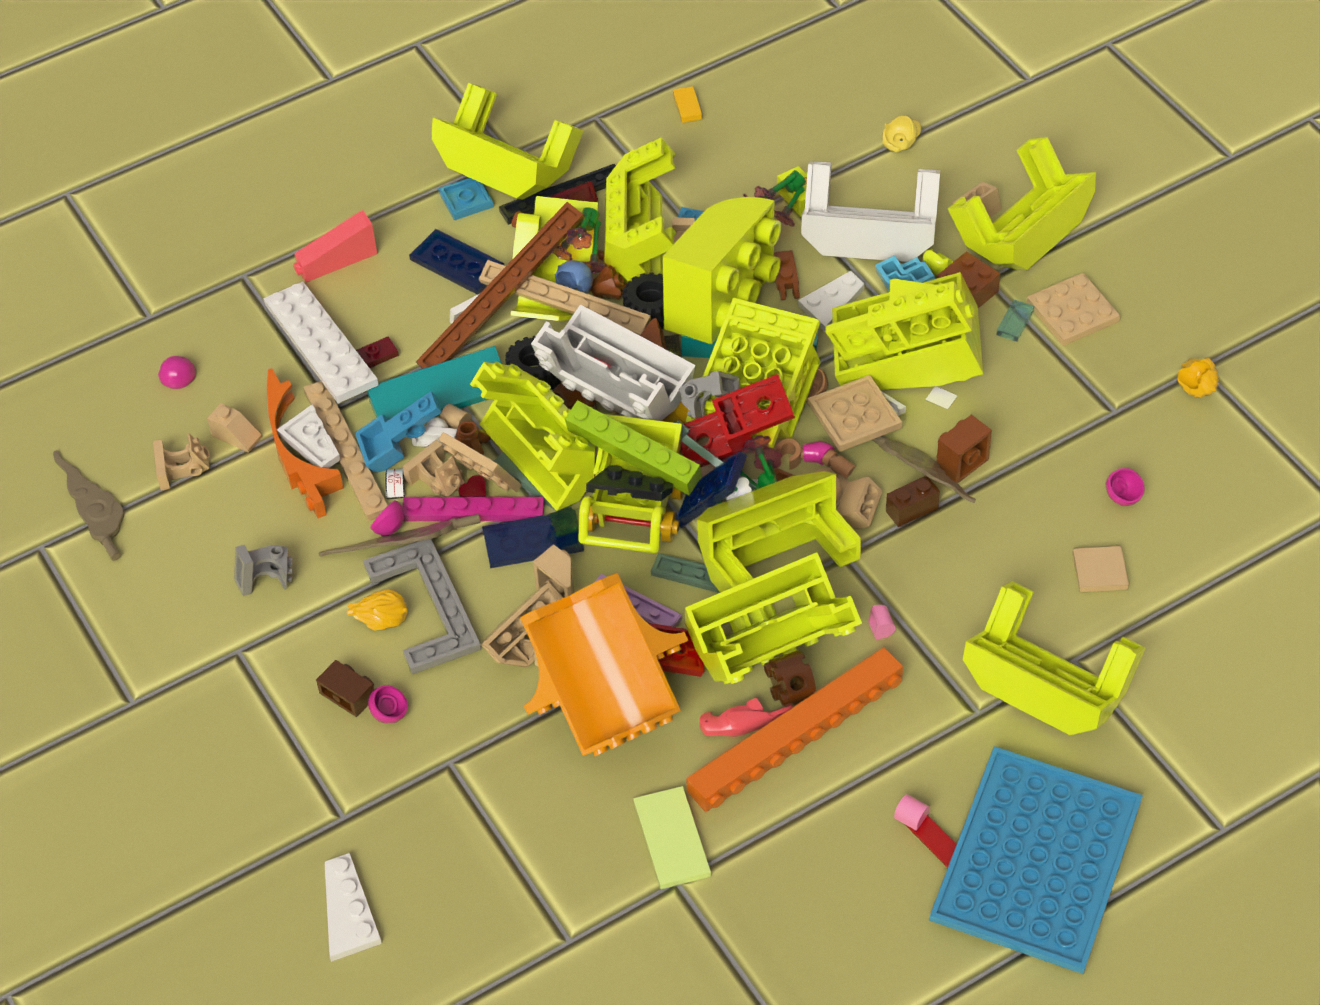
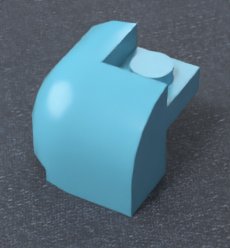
M893 256L875 265L878 276L889 292L891 279L921 283L935 279L926 262H920L917 257L900 264L896 256Z

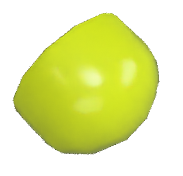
M933 249L926 250L923 254V261L926 262L934 276H937L954 262L941 253L936 254L933 252Z

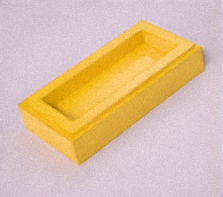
M694 87L674 89L673 96L681 122L702 120V112Z

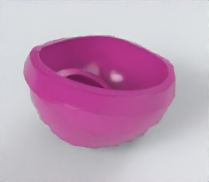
M171 356L161 364L158 376L164 386L179 389L187 386L194 380L196 370L189 359L181 356Z
M1117 469L1106 480V490L1109 497L1119 505L1129 506L1136 504L1144 494V482L1139 474L1132 469Z
M396 500L389 504L375 519L370 529L382 536L397 532L404 521L401 504Z
M383 685L372 691L368 700V707L376 720L390 724L396 723L404 717L408 709V702L399 689L390 685Z

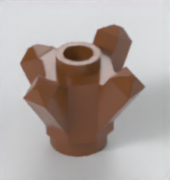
M609 265L604 267L600 274L593 279L591 292L595 297H608L619 300L626 284H624L622 275L617 273L613 266Z
M462 422L458 426L456 440L483 455L484 451L481 444L483 442L487 443L491 437L484 430L478 428L474 422Z

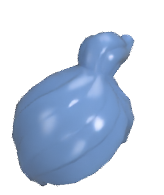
M575 260L558 265V270L555 274L557 284L571 289L577 288L580 292L586 294L589 293L593 283L590 267L583 262Z

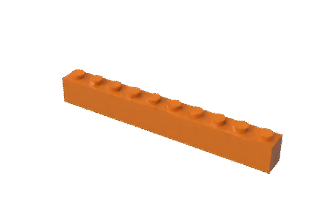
M883 647L687 777V792L705 812L719 807L726 798L732 794L740 793L747 784L753 780H759L771 768L780 766L787 757L799 753L805 745L820 739L832 727H838L845 718L851 714H857L862 710L863 706L871 701L878 700L890 688H896L902 681L903 666Z

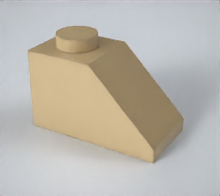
M222 403L207 418L213 437L248 453L262 438V434L239 411Z

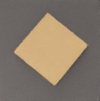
M1121 546L1073 549L1072 555L1079 592L1128 590L1129 583Z

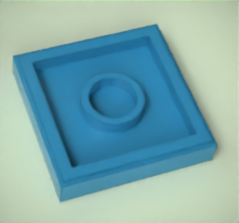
M472 178L438 188L439 194L454 221L494 207L493 201L483 183Z

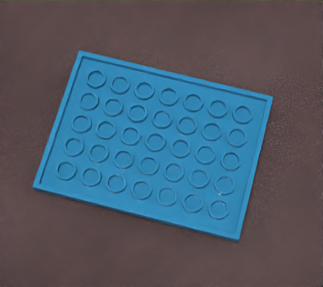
M994 746L931 911L929 921L1084 974L1143 795Z

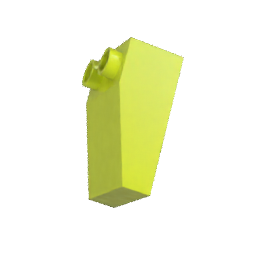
M961 272L923 283L940 285L954 281L957 287L963 290L967 303L973 306L975 316L972 317V331L887 356L881 350L847 361L843 359L834 345L835 377L840 386L868 375L872 377L880 390L941 386L983 375L978 306ZM890 292L832 308L833 323L868 313V306L888 301Z

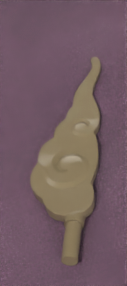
M880 436L872 439L885 452L896 456L909 466L921 471L925 476L953 489L967 501L975 503L976 499L969 496L959 484L951 480L946 475V472L940 468V465L924 452L901 442L891 441L887 437Z
M57 450L54 451V460L67 474L68 492L75 499L78 513L88 525L91 537L104 545L112 560L119 559L120 554L112 542V537L116 536L119 532L120 523L124 517L122 506L114 500L109 492L100 490L96 484L88 482L85 477L81 476L77 468L61 459Z
M479 514L458 519L453 518L449 521H441L426 527L381 536L346 547L319 552V556L432 539L450 533L452 530H457V528L480 523Z

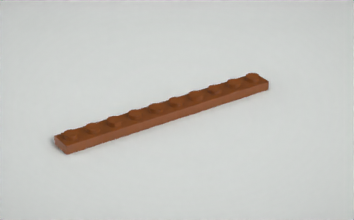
M566 202L422 354L416 363L424 369L451 360L584 219V215L570 203Z

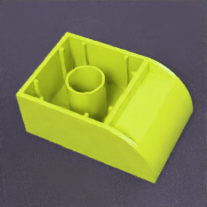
M740 197L716 203L707 208L663 255L665 330L712 345L719 336L732 299L737 298L756 303L760 288L764 283H773L780 270L781 261L779 257L774 256V245L777 243L781 233V222L774 220V200L758 197Z

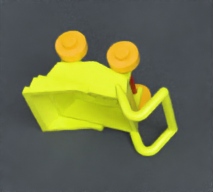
M605 414L679 454L682 440V424ZM598 448L593 471L594 477L609 465H618L623 469L639 471L643 475L653 477L607 451ZM673 487L672 499L682 500L684 493ZM596 489L592 497L585 496L581 501L578 540L581 544L656 554L659 551L660 531L661 541L672 542L674 534H678L679 521L676 520V512L666 511L665 509L669 495L662 501L632 498L630 493H618L617 496L608 495V490ZM605 521L650 527V544L589 536L588 531L594 532L597 523H599V526L604 527Z

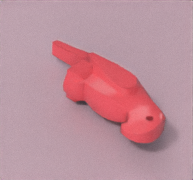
M754 698L749 700L746 705L726 710L719 717L713 716L712 712H706L700 716L699 725L701 731L706 736L737 737L763 728L793 708V706L791 705L768 713L763 711V707L758 699Z

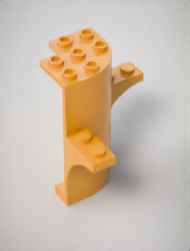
M618 572L520 617L535 650L539 666V682L536 693L524 705L527 715L535 711L539 715L552 709L551 704L554 708L560 706L583 756L593 752L594 756L608 751L607 745L610 749H613L625 742L624 737L629 741L641 735L639 730L643 734L650 732L658 727L657 722L660 726L674 720L672 715L681 711L658 660L665 657L663 654L665 651L667 655L681 650L680 644L687 642L688 638L685 632L670 634L659 631L649 625L632 605Z

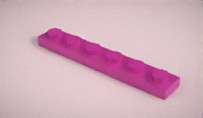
M403 497L402 510L404 521H449L453 518L458 519L479 514L480 521H543L544 497Z

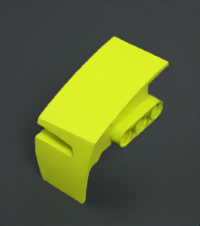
M536 196L534 214L518 213L513 258L566 202L570 203L581 213L586 207L598 211L599 203ZM579 226L565 250H561L564 239L531 275L556 283L555 274L558 270V265L575 260L583 262L590 267L594 228L591 231L585 230L583 236L579 237L578 234L581 228ZM521 296L518 297L517 307L511 311L512 316L556 321L570 320L573 314Z

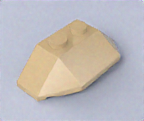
M548 581L492 630L481 645L497 663L528 667L535 661L534 648L520 617L563 597Z

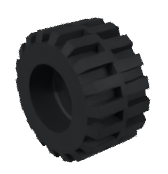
M643 273L640 274V277H633L632 281H628L626 287L623 288V306L648 314L651 320L657 318L663 330V274L654 275V273H649L645 275Z
M533 336V338L524 337L522 341L517 340L515 345H511L505 355L506 365L514 364L518 366L521 370L535 378L548 383L552 390L557 387V384H561V380L539 365L540 362L535 356V351L531 345L536 336Z

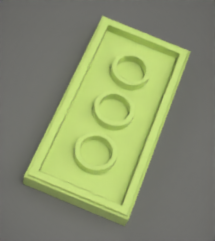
M683 786L633 798L660 889L711 877V871Z

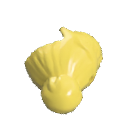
M903 115L898 116L889 124L885 123L882 136L883 145L894 152L909 149L921 133V124L919 121Z

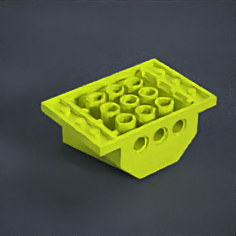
M733 298L703 377L709 376L711 372L715 371L739 377L741 389L778 374L795 418L752 435L755 444L774 448L777 437L781 440L786 438L792 439L819 368L820 359L813 346V341L820 321L819 319ZM710 395L709 399L705 402V415L716 411L712 400L718 397ZM762 400L758 408L766 409L770 406L771 402L769 400ZM687 416L685 422L688 423L696 418Z

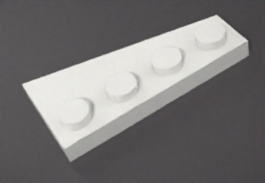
M350 853L325 861L329 954L332 962L382 943Z

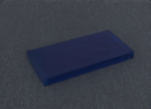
M435 229L409 254L411 261L477 295L488 286L479 281L487 260L504 265L503 262L438 229Z
M741 451L737 452L702 477L690 495H685L676 518L681 528L700 516L707 508L716 505L734 492L747 458L746 454Z
M575 510L482 526L490 568L534 561L553 544L560 550L567 551L568 554L584 551V545L578 540L579 524Z

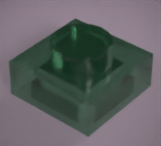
M572 507L549 514L556 537L579 531V524Z

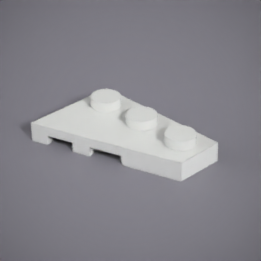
M849 271L798 300V307L809 317L819 319V327L826 332V325H830L833 322L832 308L852 303L863 292L864 283L852 271Z
M313 404L277 429L278 436L314 466L330 468L340 461L339 453L324 429L321 419L316 414Z

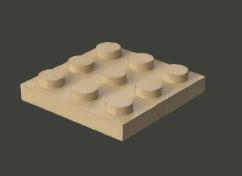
M1084 273L1029 295L1026 300L1029 307L1062 346L1120 321L1119 313Z
M870 375L808 398V405L839 452L902 428V421Z
M444 432L438 440L445 445L443 449L451 454L453 458L466 468L478 472L486 480H492L505 491H508L510 488L518 492L522 486L499 464Z

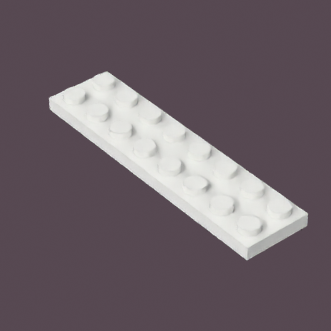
M303 281L263 298L265 306L337 403L379 385L376 376Z

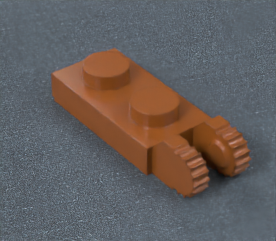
M793 251L774 252V256L779 257L781 261L780 270L775 279L780 300H786L787 293L785 289H792L794 299L800 298L799 280Z

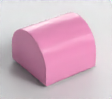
M872 606L868 623L874 637L878 640L891 636L895 632L896 627L887 606Z
M906 794L899 802L894 818L917 831L930 813V806Z

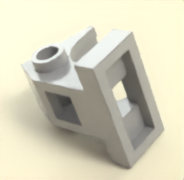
M715 371L711 372L709 376L689 380L678 390L682 395L681 401L683 405L689 409L687 412L688 416L698 419L705 416V402L709 399L710 395L721 397L740 389V382L737 376Z
M245 545L235 547L234 579L243 596L251 594L254 580L266 574L271 578H278L283 588L286 589L287 582H292V576H287V574H292V557H287L288 547L271 545L248 551Z

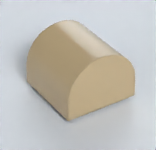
M447 404L439 418L447 423L448 428L457 429L458 431V426L462 422L471 421V414L452 404Z

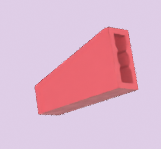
M364 210L353 215L294 254L296 263L293 265L297 275H302L305 282H308L376 255L377 249L373 226Z

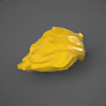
M1190 358L1181 365L1183 368L1178 371L1177 380L1188 395H1192L1194 398H1201L1216 392L1219 385V375L1211 359Z
M390 589L374 592L363 598L359 603H349V610H347V615H353L355 619L367 624V627L374 631L400 626L405 621L408 613L404 598L398 592Z

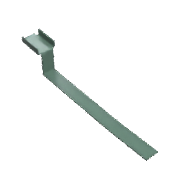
M679 420L673 422L682 424L681 441L729 478L732 476L742 477L687 435L690 430ZM749 482V486L753 491L756 487Z

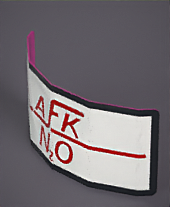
M403 468L386 470V499L405 497Z

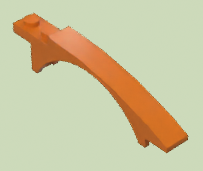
M272 368L268 369V413L279 461L291 489L298 488L301 495L305 494L307 497L305 502L309 511L313 510L317 518L326 515L322 497L343 489L341 474L338 469L318 467L300 460L282 444L277 429L280 426L285 411L295 398L292 392L288 393L292 388L290 381L287 380L280 383Z

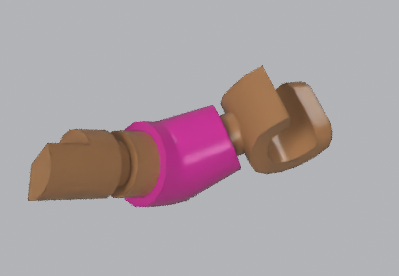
M786 438L779 441L776 446V454L779 456L793 454L789 456L790 469L799 466L801 459H804V462L825 464L827 467L831 466L833 471L847 479L855 468V465L842 455L838 456V453L834 451L835 448L826 442L818 441L803 444V448H801L796 440Z

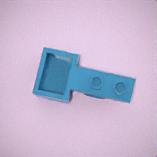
M430 391L391 419L380 415L355 432L367 468L374 472H382L404 458L399 441L405 437L418 438L425 432L424 424L442 412L438 399L433 392Z

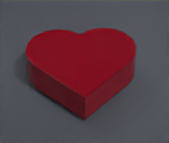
M480 475L470 477L467 483L459 487V497H486L485 479Z

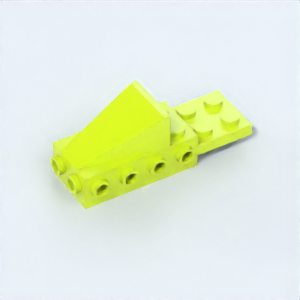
M891 279L888 301L868 306V313L826 325V334L845 361L881 350L887 356L972 331V317L975 316L972 304H968L965 300L963 290L959 289L954 281L934 285Z

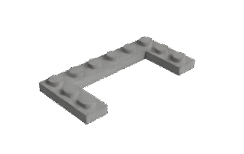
M431 539L417 541L363 560L365 570L372 584L417 568L447 632V635L403 650L405 660L412 674L481 650L476 633Z

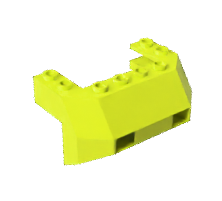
M468 83L454 123L437 118L432 120V141L447 168L517 199H525L548 188L569 170L584 130L554 120L541 157H536L483 133L497 93Z
M662 137L625 154L606 179L604 267L613 266L616 272L622 275L624 283L632 281V278L635 276L640 277V274L643 273L645 275L649 273H654V275L663 274V253L667 252L674 244L676 231L672 227L664 229L662 195L649 182V180L675 169V164L673 163L675 152Z
M1048 137L1029 139L1016 150L1034 188L993 223L979 196H973L968 201H966L965 197H961L948 208L965 245L994 264L1015 270H1028L1082 222L1093 198L1096 186V172L1065 174Z
M483 362L470 385L482 391L480 395L482 398L494 401L479 425L556 511L579 502L586 492V483L594 478L596 446L585 438L568 431L565 418L570 409L564 405V400L551 391V386L548 383L535 378L514 364L504 365L499 362Z
M821 471L785 478L709 507L697 519L698 544L710 580L720 593L754 579L746 570V566L815 539L839 567L857 561L861 557L860 536L836 510V474Z
M818 552L685 607V625L696 652L714 681H723L724 684H733L745 679L743 674L752 671V665L761 662V665H764L780 653L785 655L797 651L796 647L801 644H805V647L819 642L818 637L825 634H834V637L848 635L856 631L855 626L862 624L852 597H835ZM792 595L796 606L776 614L772 603ZM729 622L733 633L725 636L721 625Z
M1014 581L1002 586L985 630L968 639L965 643L963 661L981 690L1068 735L1099 728L1107 722L1128 691L1146 647L1123 636L1120 642L1115 641L1101 674L1098 677L1017 636L1034 591Z

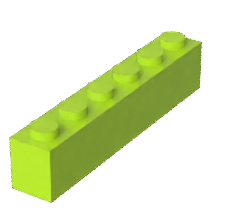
M578 400L565 418L569 432L585 438L593 445L653 477H659L664 479V481L673 483L674 488L687 495L691 494L702 477L699 464Z

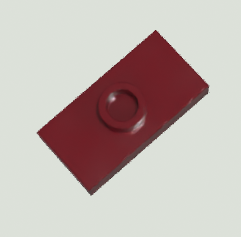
M592 181L551 195L552 198L598 202Z
M389 336L356 350L369 368L399 356L398 350Z

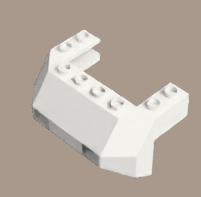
M809 162L801 235L822 256L886 260L896 256L898 261L908 262L934 245L941 170H918L915 212L829 206L832 162Z
M581 304L560 333L554 331L551 324L546 321L531 343L535 351L534 354L540 362L539 365L561 380L567 389L571 391L576 389L587 400H596L601 403L600 405L610 412L614 410L620 413V416L662 421L676 410L680 404L682 395L678 389L693 379L695 370L694 364ZM594 357H596V358L600 359L601 361H603V362H605V363L611 365V367L608 368V365H606V364L600 362L599 360L595 359Z

